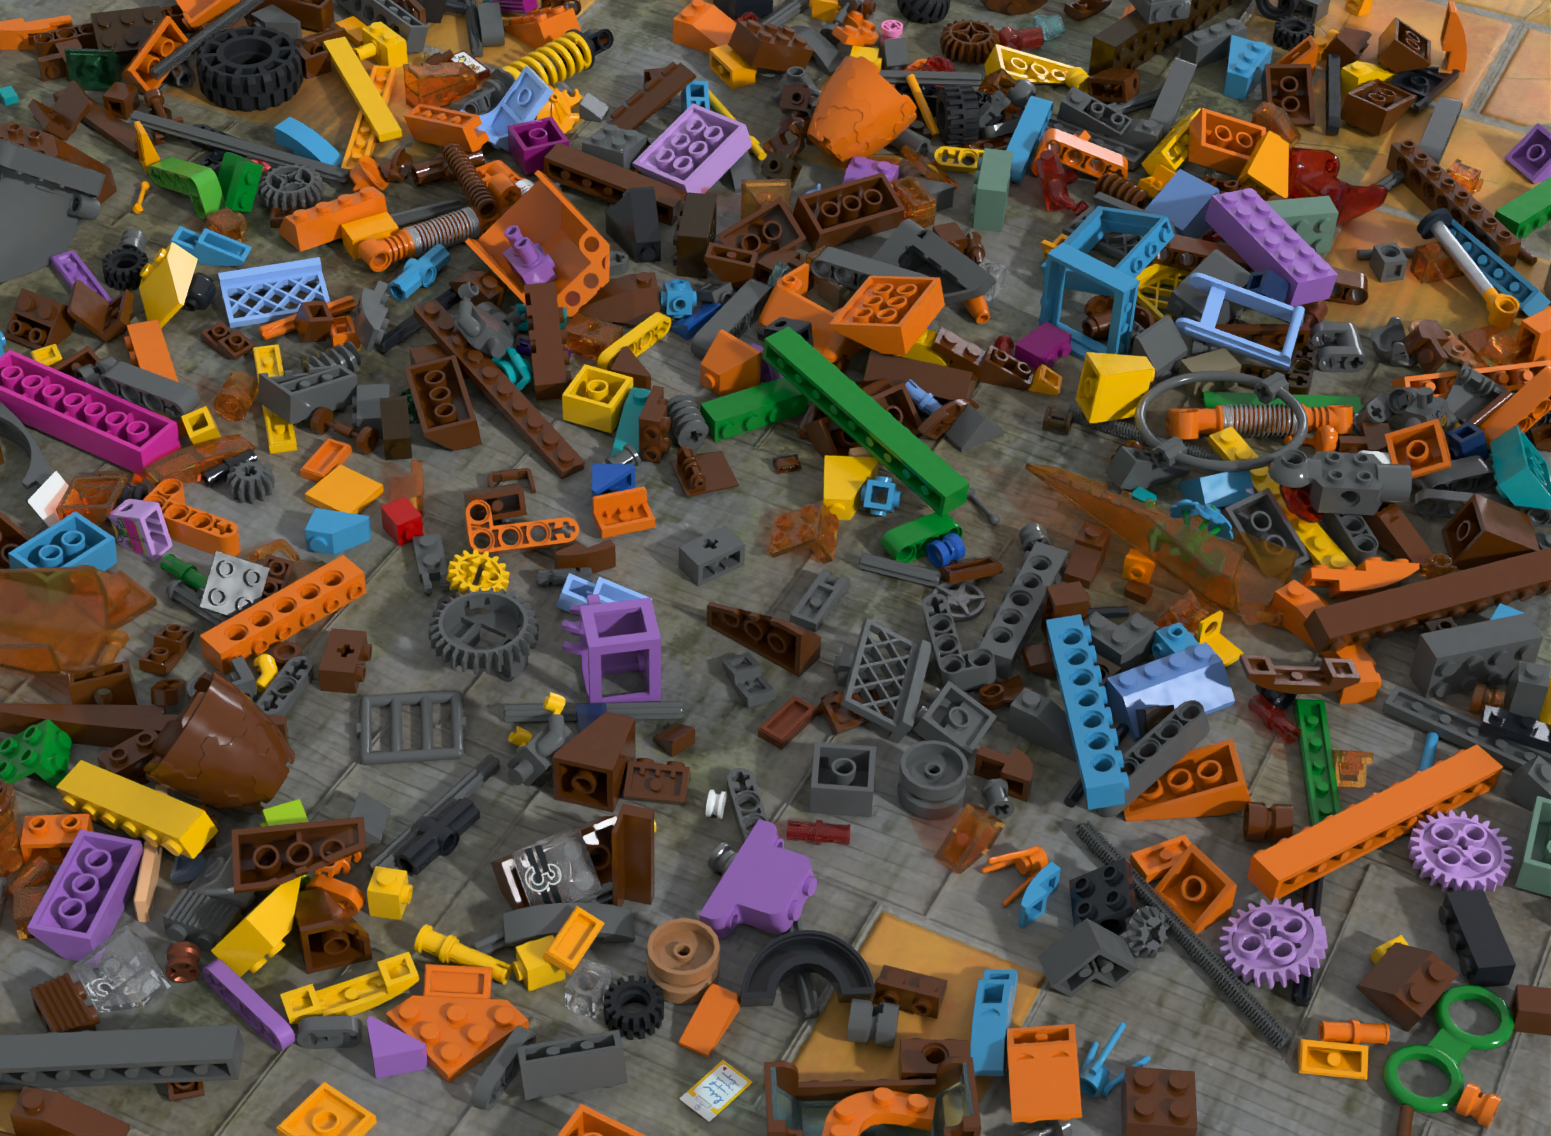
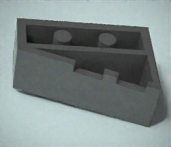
M341 364L313 367L308 369V373L293 374V370H286L283 376L268 377V373H259L258 402L287 423L297 424L302 420L311 418L319 407L323 406L333 411L352 405V396H356L357 375Z

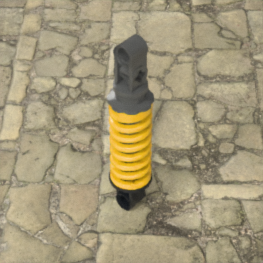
M577 29L568 30L561 37L546 43L543 47H539L526 56L518 58L507 66L495 69L490 74L489 80L483 82L481 88L475 89L468 93V95L454 101L449 109L456 111L462 109L467 113L476 115L489 113L500 103L525 66L531 68L547 85L552 86L558 81L564 82L565 79L572 78L574 74H579L592 68L595 63V56L613 45V34L609 29H589L584 33Z

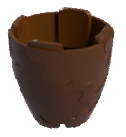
M215 671L211 674L205 672L197 679L194 685V689L197 691L177 719H171L166 722L153 743L152 752L155 755L143 768V771L146 772V779L208 806L232 809L235 812L259 814L264 809L261 801L266 804L269 803L287 778L290 771L285 765L287 762L293 764L295 753L278 727L252 699Z

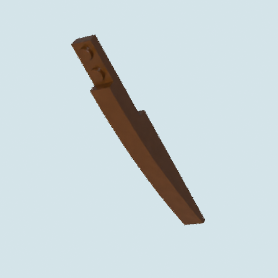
M0 703V732L17 735L28 727L49 719L58 728L66 732L73 739L72 743L113 748L149 727L159 735L166 722L171 719L176 720L179 714H166L165 706ZM268 715L288 742L289 735L286 716Z

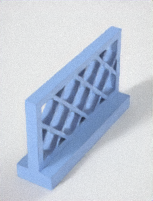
M319 257L218 273L220 292L230 328L272 322L297 314L301 302H311L314 297L326 301V303L330 302ZM319 282L314 289L306 286V284ZM294 287L289 293L281 290V288ZM299 290L309 294L304 300L295 296ZM268 291L264 297L255 294V292ZM274 294L283 298L279 304L270 301ZM243 295L238 301L230 298V296ZM249 298L258 302L253 308L244 305ZM289 301L299 305L296 309L289 310L285 308ZM264 305L273 309L270 313L263 314L259 312ZM238 310L248 313L245 317L233 318V315Z

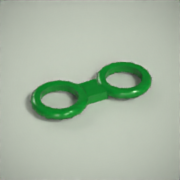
M1467 984L1450 987L1443 992L1434 1006L1435 1021L1440 1031L1428 1045L1412 1044L1399 1047L1387 1057L1383 1066V1081L1390 1095L1402 1105H1409L1413 1107L1414 1111L1424 1113L1446 1111L1458 1103L1464 1091L1463 1074L1459 1069V1065L1471 1050L1486 1051L1499 1048L1510 1039L1514 1030L1513 1013L1507 1003L1495 992L1481 986ZM1465 999L1476 1000L1486 1004L1495 1012L1499 1019L1500 1027L1492 1034L1483 1036L1467 1033L1453 1023L1449 1016V1007L1456 1001ZM1407 1061H1428L1438 1066L1445 1073L1449 1080V1089L1441 1096L1432 1098L1416 1095L1402 1085L1398 1078L1397 1069Z

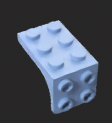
M525 66L500 103L489 113L479 115L482 124L476 130L485 131L489 138L488 143L495 149L500 151L503 148L510 152L508 148L507 126L535 120L554 91L531 68Z

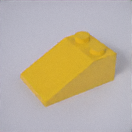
M173 242L166 249L161 248L155 255L154 262L152 264L147 263L140 272L142 279L139 290L147 321L158 319L161 328L184 305L198 260Z
M301 877L276 887L211 950L218 959L222 960L239 977L243 976L248 970L252 974L257 972L268 961L264 957L266 954L272 958L286 945L282 939L292 929Z

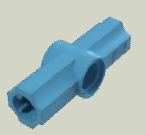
M437 244L418 260L410 258L404 265L403 273L388 284V292L395 300L402 302L419 287H430L436 278V273L451 261L450 253L446 250L445 246Z

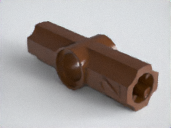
M481 149L472 153L465 151L475 168L485 165ZM443 152L438 153L433 160L414 164L411 167V175L416 186L442 179L448 182L457 180L444 159Z

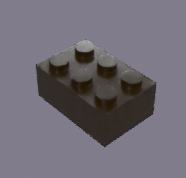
M160 5L90 13V28L99 67L123 65L131 62L152 31L163 19Z
M688 192L686 201L681 202L680 216L677 217V230L674 231L673 245L676 246L677 250L674 251L673 266H677V276L707 279L709 266L704 261V256L709 242L715 243L717 195Z

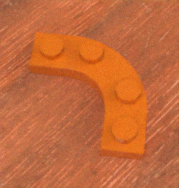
M854 10L847 12L843 21L845 27L835 26L832 35L844 44L861 47H873L879 37V33L875 29L876 25L864 20L863 15Z
M884 1087L877 1088L874 1091L857 1093L844 1098L829 1111L822 1136H860L870 1126L879 1124H896L931 1131L936 1098L925 1097L921 1094L892 1091Z

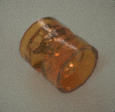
M232 372L228 375L214 399V409L226 420L241 421L245 418L259 393L258 382L254 377L245 372Z

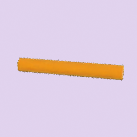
M910 74L906 77L908 85L931 132V137L936 138L940 134L915 75Z

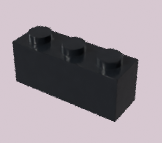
M1484 890L1446 892L1443 905L1439 907V920L1448 931L1449 944L1451 949L1455 950L1458 955L1462 975L1467 977L1470 985L1483 988L1509 985L1516 963Z

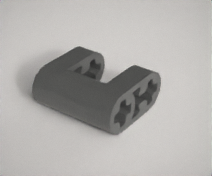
M1322 322L1311 327L1309 335L1311 342L1316 348H1321L1316 355L1320 370L1324 372H1358L1366 366V355L1358 330L1354 324Z

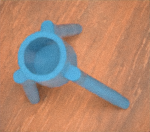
M1124 1022L1119 1024L1097 1060L1093 1063L1092 1061L1099 1043L1096 1041L1092 1043L1079 1071L1080 1091L1085 1095L1095 1098L1101 1093L1107 1097L1114 1087L1123 1082L1125 1070L1109 1081L1110 1071L1103 1063L1126 1027ZM1147 1055L1131 1066L1143 1067L1151 1058Z

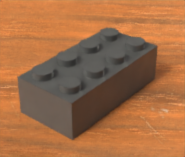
M1526 613L1420 634L1409 676L1426 699L1508 683L1519 661L1535 663L1543 636Z

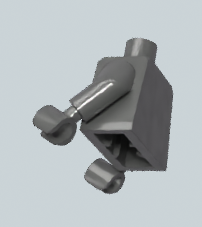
M470 281L461 285L458 288V294L463 301H460L458 317L453 323L474 348L493 358L502 357L506 353L505 347L513 348L519 332L517 327L527 320V314L523 313L521 316H518V308L514 309L506 316L507 323L509 324L507 325L504 321L470 302L472 297L479 294L477 285L470 287Z

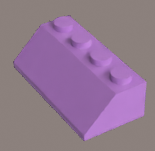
M80 830L28 924V932L64 959L96 965L137 885L143 854L141 841Z

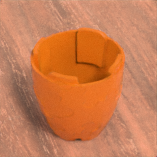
M846 56L829 78L818 99L807 136L825 155L831 156V160L845 169L848 167L853 156L868 158L894 141L917 118L915 113L917 107L909 96L901 95L880 75V70L874 63L863 56L858 58Z

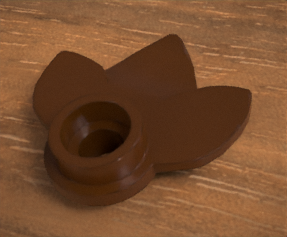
M1020 675L1001 682L996 680L995 683L987 684L977 689L980 693L978 695V702L989 710H996L1005 703H1012L1024 688L1032 691L1033 688L1023 687Z

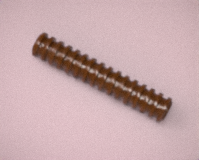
M458 143L448 144L443 150V157L475 208L478 216L483 219L492 218L498 212V204L463 147Z

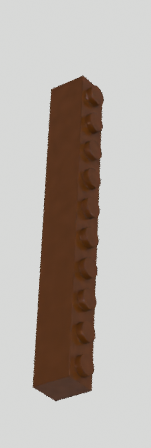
M1547 548L1317 608L1311 612L1303 625L1318 653L1329 650L1337 652L1347 645L1355 644L1360 646L1373 638L1386 639L1396 632H1411L1428 621L1448 617L1456 620L1470 612L1479 614L1489 607H1498L1500 603L1508 605L1515 600H1520L1521 602L1529 600L1534 595L1541 593L1544 596L1551 594V550Z

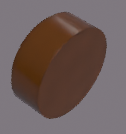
M282 642L272 649L271 655L275 659L277 668L282 669L291 658L302 656L300 646L296 643Z

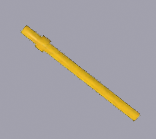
M709 90V103L716 112L736 120ZM749 135L752 146L748 151L753 153L759 160H764L767 154L760 147L759 141L754 136Z

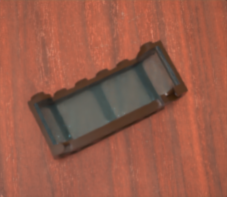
M952 1056L946 1058L937 1066L936 1079H878L870 1081L847 1079L843 1081L821 1082L811 1080L808 1082H798V1068L794 1064L785 1060L764 1062L763 1088L765 1089L767 1136H822L826 1117L838 1102L851 1095L874 1091L880 1087L897 1092L921 1094L925 1097L936 1098L931 1131L896 1124H879L870 1126L860 1136H980L981 1121L973 1057L960 1058Z

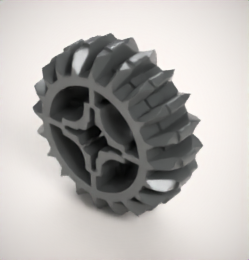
M287 163L286 166L278 165L276 169L269 168V172L263 173V177L260 178L258 185V196H260L262 205L266 206L270 211L272 206L273 208L282 206L283 213L287 212V206H291L294 211L312 208L323 200L324 182H322L320 172H316L314 168H308L307 165L299 166L298 163L295 165Z

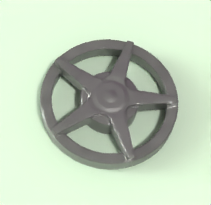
M966 581L955 584L941 583L936 586L932 593H941L946 596L951 610L963 612V614L952 613L954 621L974 619L982 613L985 607V596L981 589ZM959 587L958 590H949L947 588ZM965 589L974 592L976 595L968 594L965 592ZM980 602L979 607L969 613V603Z

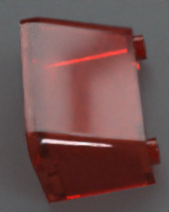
M1289 147L1287 198L1329 196L1339 212L1336 227L1383 205L1389 189L1380 184L1354 186L1337 178L1340 170V160L1329 150Z

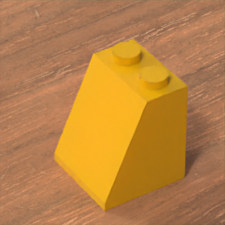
M1086 352L1075 400L1089 423L1135 417V410L1139 400L1149 390L1150 382L1154 380L1155 369L1145 356Z

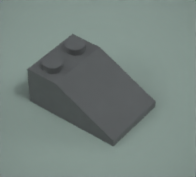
M1269 488L1238 501L1221 511V514L1232 525L1233 539L1225 541L1226 544L1265 581L1312 559Z

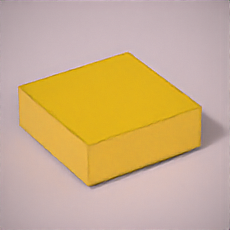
M56 344L31 352L33 360L51 368L63 362Z

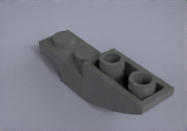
M378 280L374 290L364 287L354 314L356 334L365 350L369 352L372 351L375 344L380 345L390 319L385 318L388 312V308H385L390 295L385 293L388 284Z

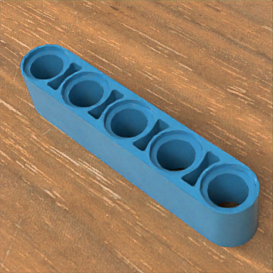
M1030 96L1006 151H1013L1010 182L1022 183L1031 163L1033 153L1050 120L1054 106L1053 101Z

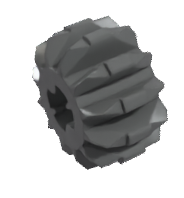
M248 459L246 463L237 462V467H231L227 475V488H229L233 499H240L241 503L246 501L254 503L255 500L264 501L265 496L272 495L275 478L269 464H262L260 460L251 462Z

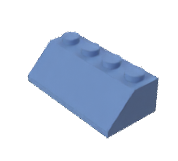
M1206 642L1108 677L1105 686L1108 703L1104 705L1110 707L1112 715L1119 723H1124L1129 727L1128 734L1135 742L1140 740L1135 709L1160 705H1174V709H1176L1185 701L1196 700L1203 705L1205 714L1208 715L1232 706L1235 703L1223 661Z

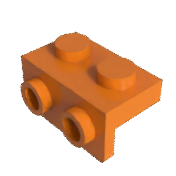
M644 486L592 497V517L602 539L656 528L655 517L647 503V490Z

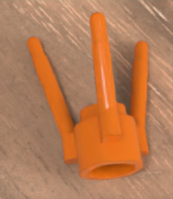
M1035 845L1025 850L988 858L987 863L991 865L983 867L981 872L985 874L1016 865L1020 874L1030 876L1002 902V905L1006 907L1027 889L1033 878L1048 865L1049 861L1043 848Z

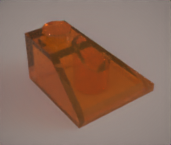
M742 180L741 220L779 197L782 198L792 214L791 180Z
M128 475L74 476L56 508L59 520L61 521L76 511L99 527L116 504L129 480Z

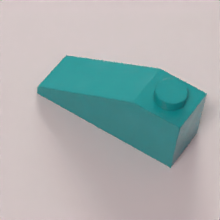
M631 388L623 407L610 457L621 452L626 444L631 445L639 455V417L651 390Z

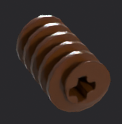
M1116 173L1102 175L1094 189L1095 195L1098 192H1102L1140 209L1144 208L1148 199V192L1146 190H1141L1139 186H1134L1130 181L1126 182L1125 178H1119V175Z

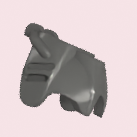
M1392 317L1386 326L1371 330L1372 346L1380 360L1389 361V364L1392 366L1419 364L1414 355L1407 354L1403 343L1406 335L1399 317Z

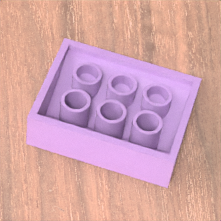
M693 103L632 164L633 167L646 177L685 191L686 197L688 192L705 194L752 146L746 124Z

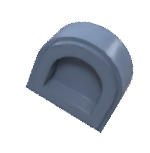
M201 853L194 859L181 854L175 856L170 874L171 881L178 885L195 879L204 870L206 859Z

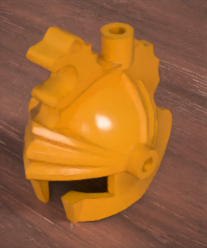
M548 85L554 92L535 120L552 116L565 135L572 130L575 122H579V113H571V108L580 103L582 95L579 94L578 89H575L572 93L573 97H570L567 94V90L560 92L558 88Z

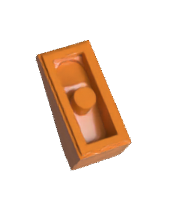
M351 316L334 317L329 331L333 349L336 345H343L346 341H350L359 351L360 342Z
M712 983L703 995L678 1045L709 1058L740 1011V996L735 992Z

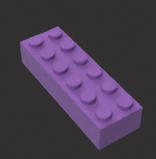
M1246 188L1212 195L1204 220L1255 272L1269 269L1290 283L1287 297L1284 301L1286 304L1298 306L1330 298L1338 274L1255 190Z

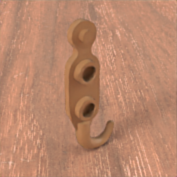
M1427 319L1411 321L1408 325V331L1411 332L1422 320ZM1443 329L1450 340L1442 348L1449 357L1450 362L1456 365L1465 364L1472 369L1481 368L1479 362L1470 358V351L1467 346L1451 330Z

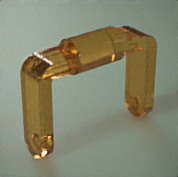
M277 539L246 554L245 559L255 563V561L265 558L266 554L271 555L280 549H283L294 562L299 561L300 557L286 540Z

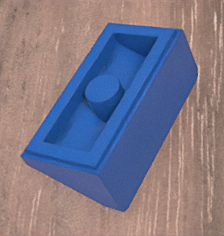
M721 303L704 304L692 311V315H686L673 323L670 330L689 340L696 335L723 305Z

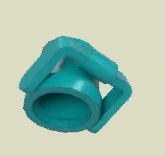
M505 347V355L500 358H493L492 361L521 391L527 384L532 382L533 369L528 360L517 354L514 348ZM507 355L511 358L508 361L503 360Z

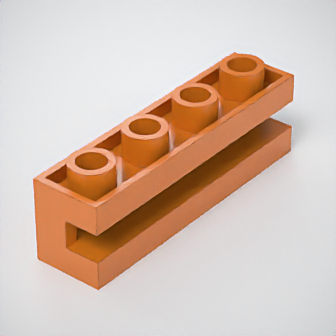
M419 104L404 115L413 139L416 141L445 147L450 143H458L465 151L472 153L480 150L482 145L489 140L485 131L476 130L482 124L480 116L476 114Z

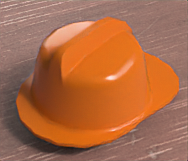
M368 155L361 156L357 164L350 171V178L355 184L352 189L353 192L364 187H375L379 191H384L388 186L389 182L383 176L379 164Z

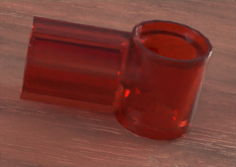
M1004 27L998 32L1001 46L1018 51L1044 45L1041 27L1019 30Z

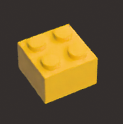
M584 364L562 394L563 420L612 433L620 422L625 401L633 387V377Z

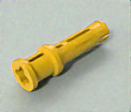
M428 924L421 928L414 943V951L418 953L427 952L438 957L439 962L444 964L453 962L461 966L493 968L492 979L504 985L507 983V979H510L513 972L511 964L459 943V939L456 936H445L434 931L433 927Z

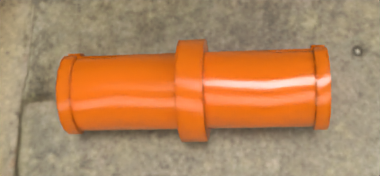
M1350 1019L1348 1022H1326L1321 1020L1318 1026L1319 1041L1348 1042V1044L1356 1045L1360 1043L1387 1045L1390 1039V1028L1388 1023H1360L1357 1019Z

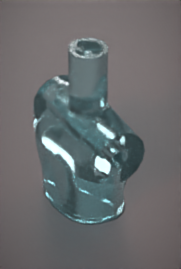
M1058 13L1050 16L1040 14L1032 20L1034 27L1022 31L1024 39L1039 35L1044 42H1050L1056 36L1065 33V26Z

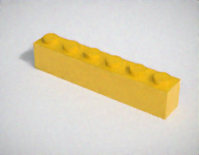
M80 760L56 786L63 796L62 803L72 812H77L78 810L84 814H90L93 821L100 819L114 830L121 828L131 837H142L154 847L163 846L175 856L181 854L194 859L218 832V829L204 810L83 760Z

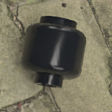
M203 273L193 274L183 305L185 309L194 312L208 308L216 294V287L208 275Z

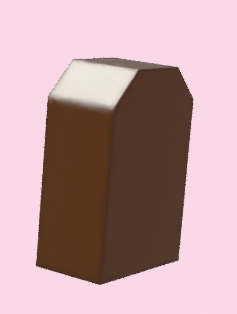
M1135 580L1128 581L1124 587L1126 598L1144 605L1153 593L1152 587Z

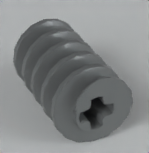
M346 341L343 345H336L334 349L328 348L325 352H318L315 356L310 355L306 357V360L301 359L303 373H308V369L313 367L341 364L355 374L357 371L356 365H361L358 350L350 341Z
M679 394L668 400L667 417L671 418L670 427L680 447L687 446L692 450L698 449L703 445L709 428L695 400L689 394Z

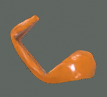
M1322 425L1317 429L1312 439L1305 438L1302 445L1314 447L1316 453L1318 451H1334L1338 443V433L1330 425ZM1285 437L1283 439L1284 444L1287 445L1293 437Z

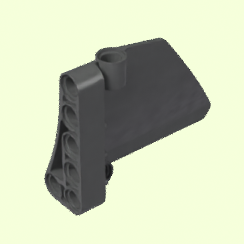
M0 138V283L51 264L50 257L67 251L78 227L86 220H95L100 213V202L96 197L100 195L106 177L105 174Z

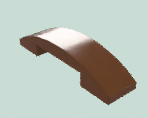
M1240 654L1239 657L1247 679L1261 687L1282 693L1318 694L1331 692L1355 685L1361 679L1352 659L1324 658L1321 667L1272 665L1269 656Z

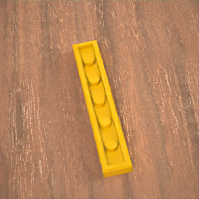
M278 344L253 348L258 385L259 373H268V377L284 375ZM262 405L270 454L296 451L297 444L293 424L287 423Z

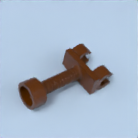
M159 89L147 91L144 94L147 106L154 109L157 116L168 119L163 108L165 99ZM182 117L170 119L173 121L184 123ZM151 129V135L155 144L165 143L163 138L165 137L164 134L167 133Z

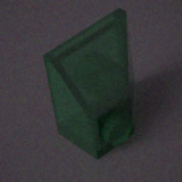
M65 48L70 82L73 80L78 82L84 91H107L115 82L122 81L120 57L112 49Z

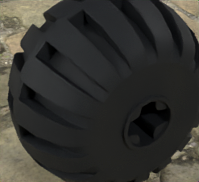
M897 0V5L902 15L909 19V21L913 23L919 22V24H927L928 22L932 24L946 17L950 8V0Z

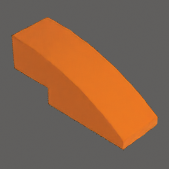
M1449 0L1440 43L1442 51H1446L1444 61L1447 71L1457 69L1460 72H1465L1467 61L1465 33L1458 9L1454 1Z

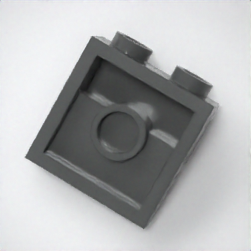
M948 681L942 690L936 687L926 700L931 704L929 708L923 705L918 711L914 720L917 724L913 731L927 741L937 740L953 745L967 759L997 716L952 682Z

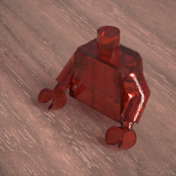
M1052 150L1043 151L1040 154V158L1035 160L1047 212L1064 208L1067 210L1072 209L1078 217L1089 206L1084 200L1075 204V200L1070 198L1068 194L1067 184L1069 185L1079 178L1075 174L1077 169L1069 167L1065 170L1062 167L1059 155L1054 154Z

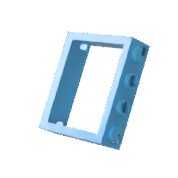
M1097 206L1064 243L1087 254L1108 231L1144 236L1115 267V269L1136 278L1172 240L1174 233L1168 216ZM1044 262L1041 265V269L1044 275L1046 270V262ZM1066 268L1065 289L1114 297L1115 292Z
M1064 242L1052 249L1047 254V259H1045L1046 270L1043 277V295L1040 300L1039 326L1047 321L1071 334L1072 348L1070 353L1082 360H1085L1086 352L1128 355L1139 280ZM1066 268L1115 292L1107 346L1060 322Z

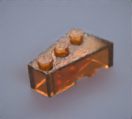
M464 62L439 63V65L421 63V65L417 66L403 64L406 104L412 109L419 104L443 108L479 88L478 74Z

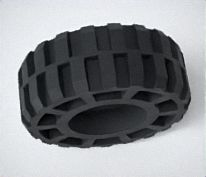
M263 26L230 28L222 33L214 34L211 39L208 38L197 53L196 66L200 90L210 102H214L221 108L225 107L232 111L242 110L244 112H251L253 110L263 111L270 107H277L281 103L289 101L293 95H296L303 82L300 49L292 38L284 32H278L277 29H268Z

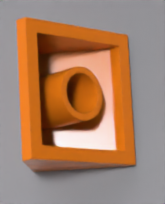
M1191 843L1153 890L1164 899L1163 901L1169 904L1168 906H1171L1170 909H1173L1179 915L1178 917L1184 920L1183 922H1186V925L1194 931L1193 933L1198 934L1231 915L1237 885L1199 848Z

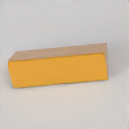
M1306 1039L1297 1041L1299 1074L1367 1080L1368 1046Z

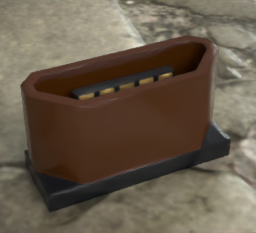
M798 454L773 458V467L776 472L782 474L799 471L801 464L798 460Z

